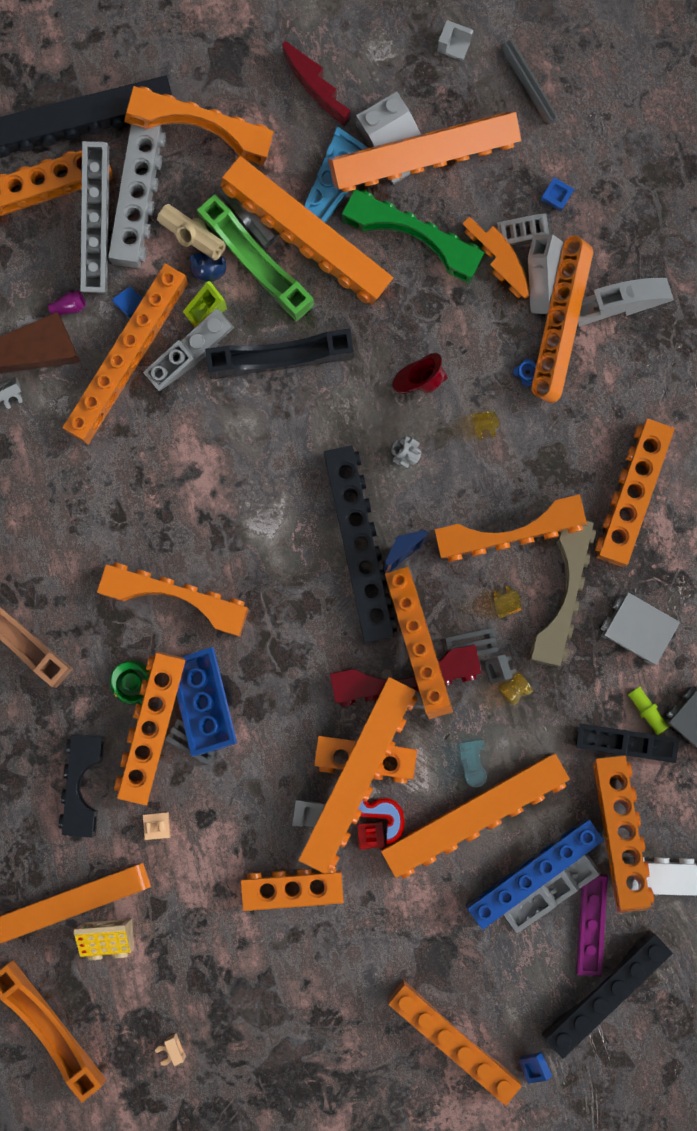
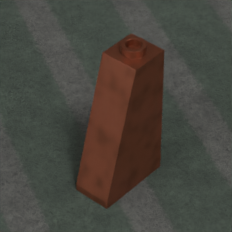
M57 312L0 336V373L72 364L80 361L62 318Z

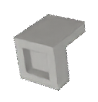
M447 20L438 41L437 52L463 61L472 41L473 30Z
M296 799L292 826L315 827L326 803Z

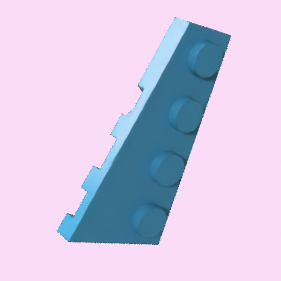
M338 126L331 145H329L324 162L319 169L316 181L304 207L325 223H327L350 192H342V189L334 188L328 158L368 148Z

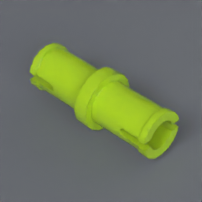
M641 686L628 694V697L631 698L641 712L639 714L640 717L646 719L656 735L670 727L656 708L658 706L655 703L652 704L641 689Z

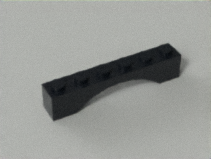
M350 328L328 331L308 338L277 344L255 346L228 345L205 349L208 373L211 379L354 359Z
M649 930L629 950L619 965L596 989L569 1011L559 1016L542 1033L544 1039L564 1059L658 969L673 952L655 933Z

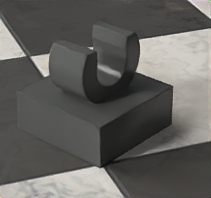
M504 654L484 661L491 685L513 678L512 675L517 671L516 669L510 670L508 661L512 660L511 656L506 657Z

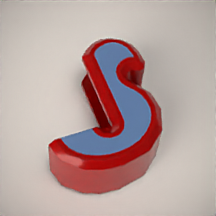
M380 797L371 803L362 800L358 808L362 811L360 817L386 818V844L395 842L401 836L405 824L403 809L398 802L389 797Z

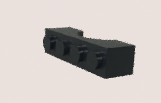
M71 734V739L67 740L66 754H69V764H65L63 773L64 779H67L66 789H63L61 794V804L65 805L64 814H60L59 829H62V835L89 838L96 836L98 811L85 802L81 793V780L88 768L103 761L104 736Z

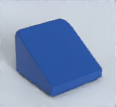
M129 287L115 296L112 302L130 319L143 298Z

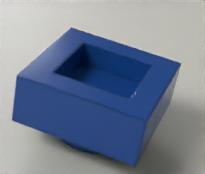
M554 177L543 194L541 201L562 212L574 188Z
M542 1052L524 1055L518 1060L528 1084L547 1081L552 1077Z

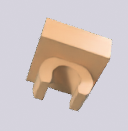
M169 812L143 815L145 840L171 837Z
M175 1033L168 1036L164 1042L165 1044H160L155 1050L156 1053L160 1051L168 1053V1057L160 1062L162 1066L168 1065L171 1060L173 1065L176 1066L183 1063L186 1058L179 1038Z

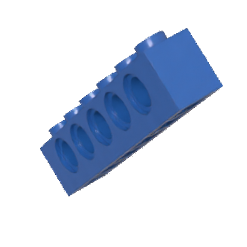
M584 818L465 906L483 930L602 843L604 839L592 822Z

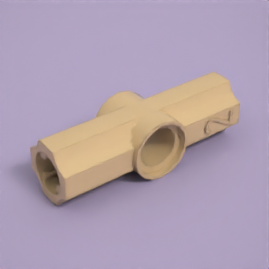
M170 204L163 206L162 210L158 213L157 221L175 233L181 245L185 247L192 245L214 261L219 259L225 251L226 244L224 241L209 232L201 219H190Z

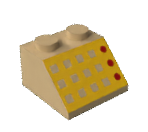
M132 919L85 922L74 929L80 957L87 956L88 960L103 959V955L110 954L113 955V958L128 957V953L134 950Z

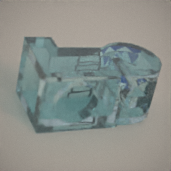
M484 739L458 743L465 781L473 787L482 786L487 780V773L482 767L479 750L486 749Z

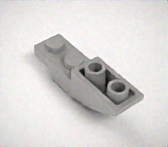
M667 278L631 280L595 289L594 295L583 298L578 325L580 327L626 312L628 316L674 301Z
M215 309L182 341L178 340L143 373L158 391L162 390L205 358V349L217 347L219 345L218 342L234 329L233 325L219 309Z

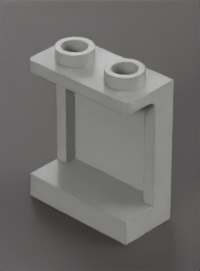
M630 593L624 594L623 597L619 595L612 607L615 609L612 617L607 616L600 628L603 630L601 637L607 638L641 657L645 663L651 666L657 665L680 622Z

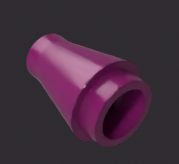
M70 290L53 303L48 304L50 313L57 312L60 316L80 313L82 309L86 308V303L80 290Z

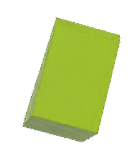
M208 281L184 309L183 313L196 328L215 309H219L222 313L227 307L224 298L214 285Z

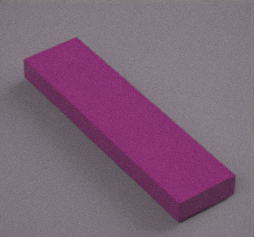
M600 874L581 887L576 959L577 975L602 977L607 874Z

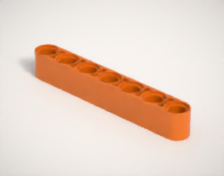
M576 235L568 237L563 244L532 382L533 394L547 403L557 402L563 392L593 257L592 246Z
M144 864L134 865L0 915V944L150 888L151 883Z

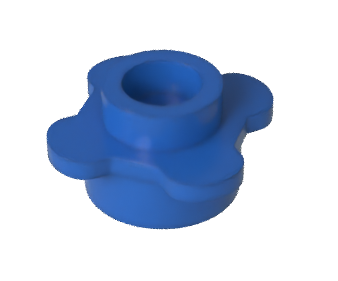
M526 358L520 366H516L513 369V374L522 380L523 386L528 387L532 384L536 364L533 362V359ZM529 370L530 374H526L525 371Z

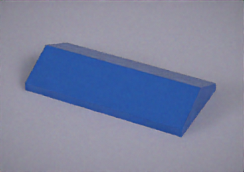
M214 647L183 656L185 664L177 690V698L191 757L218 751L237 744Z

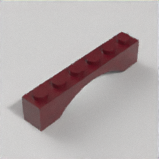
M476 644L452 648L438 661L445 686L451 685L453 679L461 678L462 682L476 680V675L482 674ZM354 668L330 673L335 703L341 702V707L356 704L355 699L364 697L366 702L377 700L387 681L384 678H376L364 674ZM415 675L394 679L413 688L416 692L419 691Z

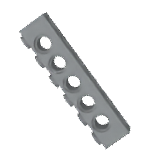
M131 124L108 256L112 265L140 269L141 261L145 262L147 248L144 247L145 238L149 239L151 230L148 219L149 215L153 216L154 213L152 195L158 189L156 172L161 169L162 155H159L160 148L165 146L166 133L163 132L161 125L145 129ZM144 146L152 147L148 152L141 151V148ZM141 168L148 169L144 175H138L137 171ZM137 191L144 192L140 198H134L133 194ZM133 214L140 215L137 221L129 220V217ZM128 237H136V241L133 244H125Z
M82 141V293L107 294L109 145L107 142Z

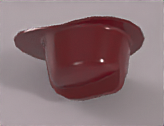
M431 353L402 368L393 379L392 386L394 390L398 393H407L415 389L424 393L435 391L441 383L448 379L447 373L441 366V355Z

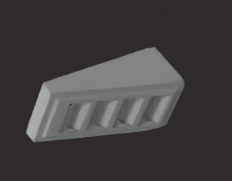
M546 213L497 222L498 231L511 246L532 243L533 235H549ZM535 224H539L540 233H536ZM526 225L530 227V235L526 234ZM515 227H520V237H517ZM506 228H510V239H507Z

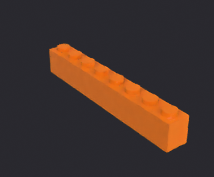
M508 111L328 158L334 188L342 189V192L355 190V185L364 183L365 186L379 183L378 179L387 177L388 180L402 177L401 173L410 171V174L425 171V166L433 165V168L447 165L448 160L455 159L456 162L470 159L469 155L478 153V156L491 154L493 148L500 147V150L513 148L514 143L521 141L516 112Z
M239 156L222 177L220 186L226 195L239 200L245 210L258 215L264 225L277 230L283 240L296 245L302 255L315 260L321 270L334 275L340 285L353 290L358 299L363 303H369L373 306L394 278L243 157Z
M388 677L298 861L324 874L327 873L328 869L334 870L339 860V856L336 853L340 846L345 847L351 835L347 830L351 823L356 825L362 813L358 808L362 800L367 802L372 793L371 781L373 777L379 778L385 766L381 764L384 755L390 756L395 746V742L392 739L396 732L401 733L407 721L403 716L407 709L412 711L418 697L414 696L416 690Z
M550 753L380 850L395 878L401 876L404 879L415 872L414 868L418 865L423 864L425 867L436 861L437 858L435 856L444 851L445 854H449L458 848L457 843L464 839L470 842L479 837L480 830L486 827L489 830L497 827L502 823L500 819L509 815L512 818L524 811L522 807L531 802L532 805L541 802L545 799L544 794L552 790L553 793L564 789L566 787L565 782L569 781L570 778L556 753Z

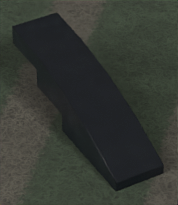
M580 723L576 748L676 763L679 738Z

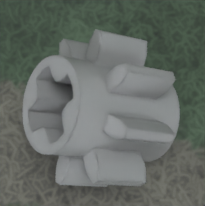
M407 436L396 440L391 448V452L395 456L392 461L406 468L409 467V464H416L421 457V451L417 448L420 443Z

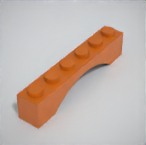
M133 86L124 121L145 129L171 123L199 126L222 138L233 148L238 156L243 157L246 161L262 166L267 159L274 132L265 125H254L245 122L240 117L223 115L215 109L207 110L199 107L194 102L185 103L176 100L172 95H160L143 86L139 88Z
M579 494L555 500L549 509L537 520L513 531L486 533L455 524L435 529L441 558L448 559V562L462 560V555L472 553V557L487 554L486 549L496 548V551L511 548V543L520 542V545L534 543V538L544 536V540L559 537L558 532L568 530L569 534L583 531V526H587V520Z
M114 562L113 566L106 564L97 593L121 601H127L134 597L148 594H163L177 597L197 607L209 619L216 630L238 637L241 636L249 610L248 607H244L245 602L231 598L230 602L220 599V594L207 591L205 595L197 592V587L184 584L182 588L174 585V580L162 576L160 580L150 578L151 573L137 569V572L133 573L127 571L128 566Z
M12 960L0 970V999L39 1038L56 1063L66 1084L79 1101L83 1103L102 1087L106 1078L15 961Z
M403 980L387 1000L390 1007L505 1106L522 1087L515 1075L460 1032L406 981Z

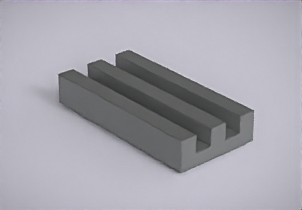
M493 627L445 638L448 652L452 648L472 644L480 646L491 643L492 648L477 651L478 656L498 652ZM489 634L488 639L457 646L451 645L453 641Z
M177 719L165 740L191 755L189 747L173 739L174 735H177L188 742L187 736L178 730L180 726L184 728L183 721ZM216 751L207 753V758L202 755L194 756V758L208 765Z

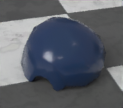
M192 254L190 256V271L194 277L201 281L213 282L219 280L225 274L226 261H224L223 256L214 261L205 254Z

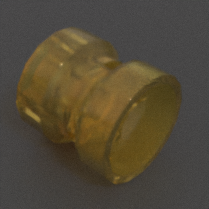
M519 672L513 676L510 682H504L499 686V689L512 706L519 703L521 697L528 696L533 692L527 680Z

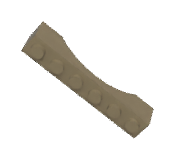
M587 521V526H583V531L572 534H569L568 530L558 532L559 537H557L556 543L561 551L565 565L566 582L564 595L553 619L543 630L534 636L529 660L555 667L561 666V662H566L568 648H565L567 638L571 639L574 625L570 624L572 614H577L579 601L576 600L578 591H582L585 577H582L583 567L587 568L590 560V553H587L588 545L593 544L596 530L592 529L593 522Z

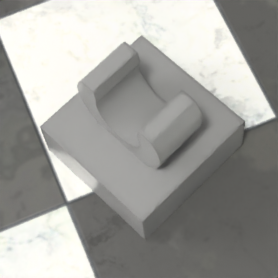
M16 377L0 384V402L4 400V405L8 409L11 408V404L8 401L10 397H16L19 403L23 402L22 395L20 394V384Z

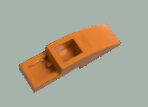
M468 217L463 222V225L467 228L464 232L474 242L478 238L484 244L481 249L489 257L496 256L490 264L494 268L492 273L501 282L506 279L511 284L509 290L516 297L520 298L523 296L527 299L530 296L528 281L522 264L512 246L494 226L486 232L471 217Z

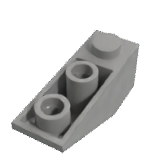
M553 234L533 235L528 255L530 309L532 314H548L564 244L563 241Z

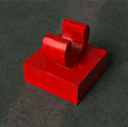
M382 822L357 824L360 850L384 847Z

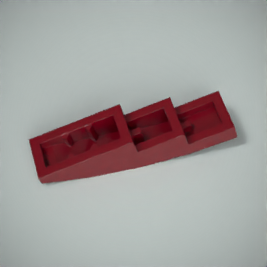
M284 41L282 44L283 56L296 78L309 95L328 114L345 127L350 120V109L336 100L337 89L323 79V67Z

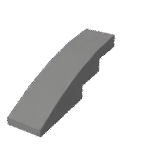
M587 853L506 912L504 916L515 932L518 933L601 874V871Z

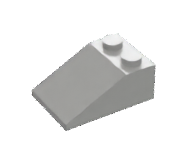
M398 92L393 93L356 115V127L369 148L421 134ZM410 171L401 173L402 177L390 180L391 183L394 185L411 175Z

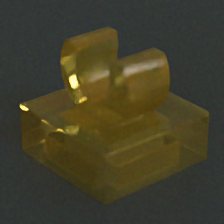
M495 411L471 414V423L479 439H483L482 432L487 429L490 430L492 437L496 436L495 428H499V419Z
M506 586L507 593L499 595L497 590L494 591V605L499 619L522 610L517 590L512 591L509 586Z

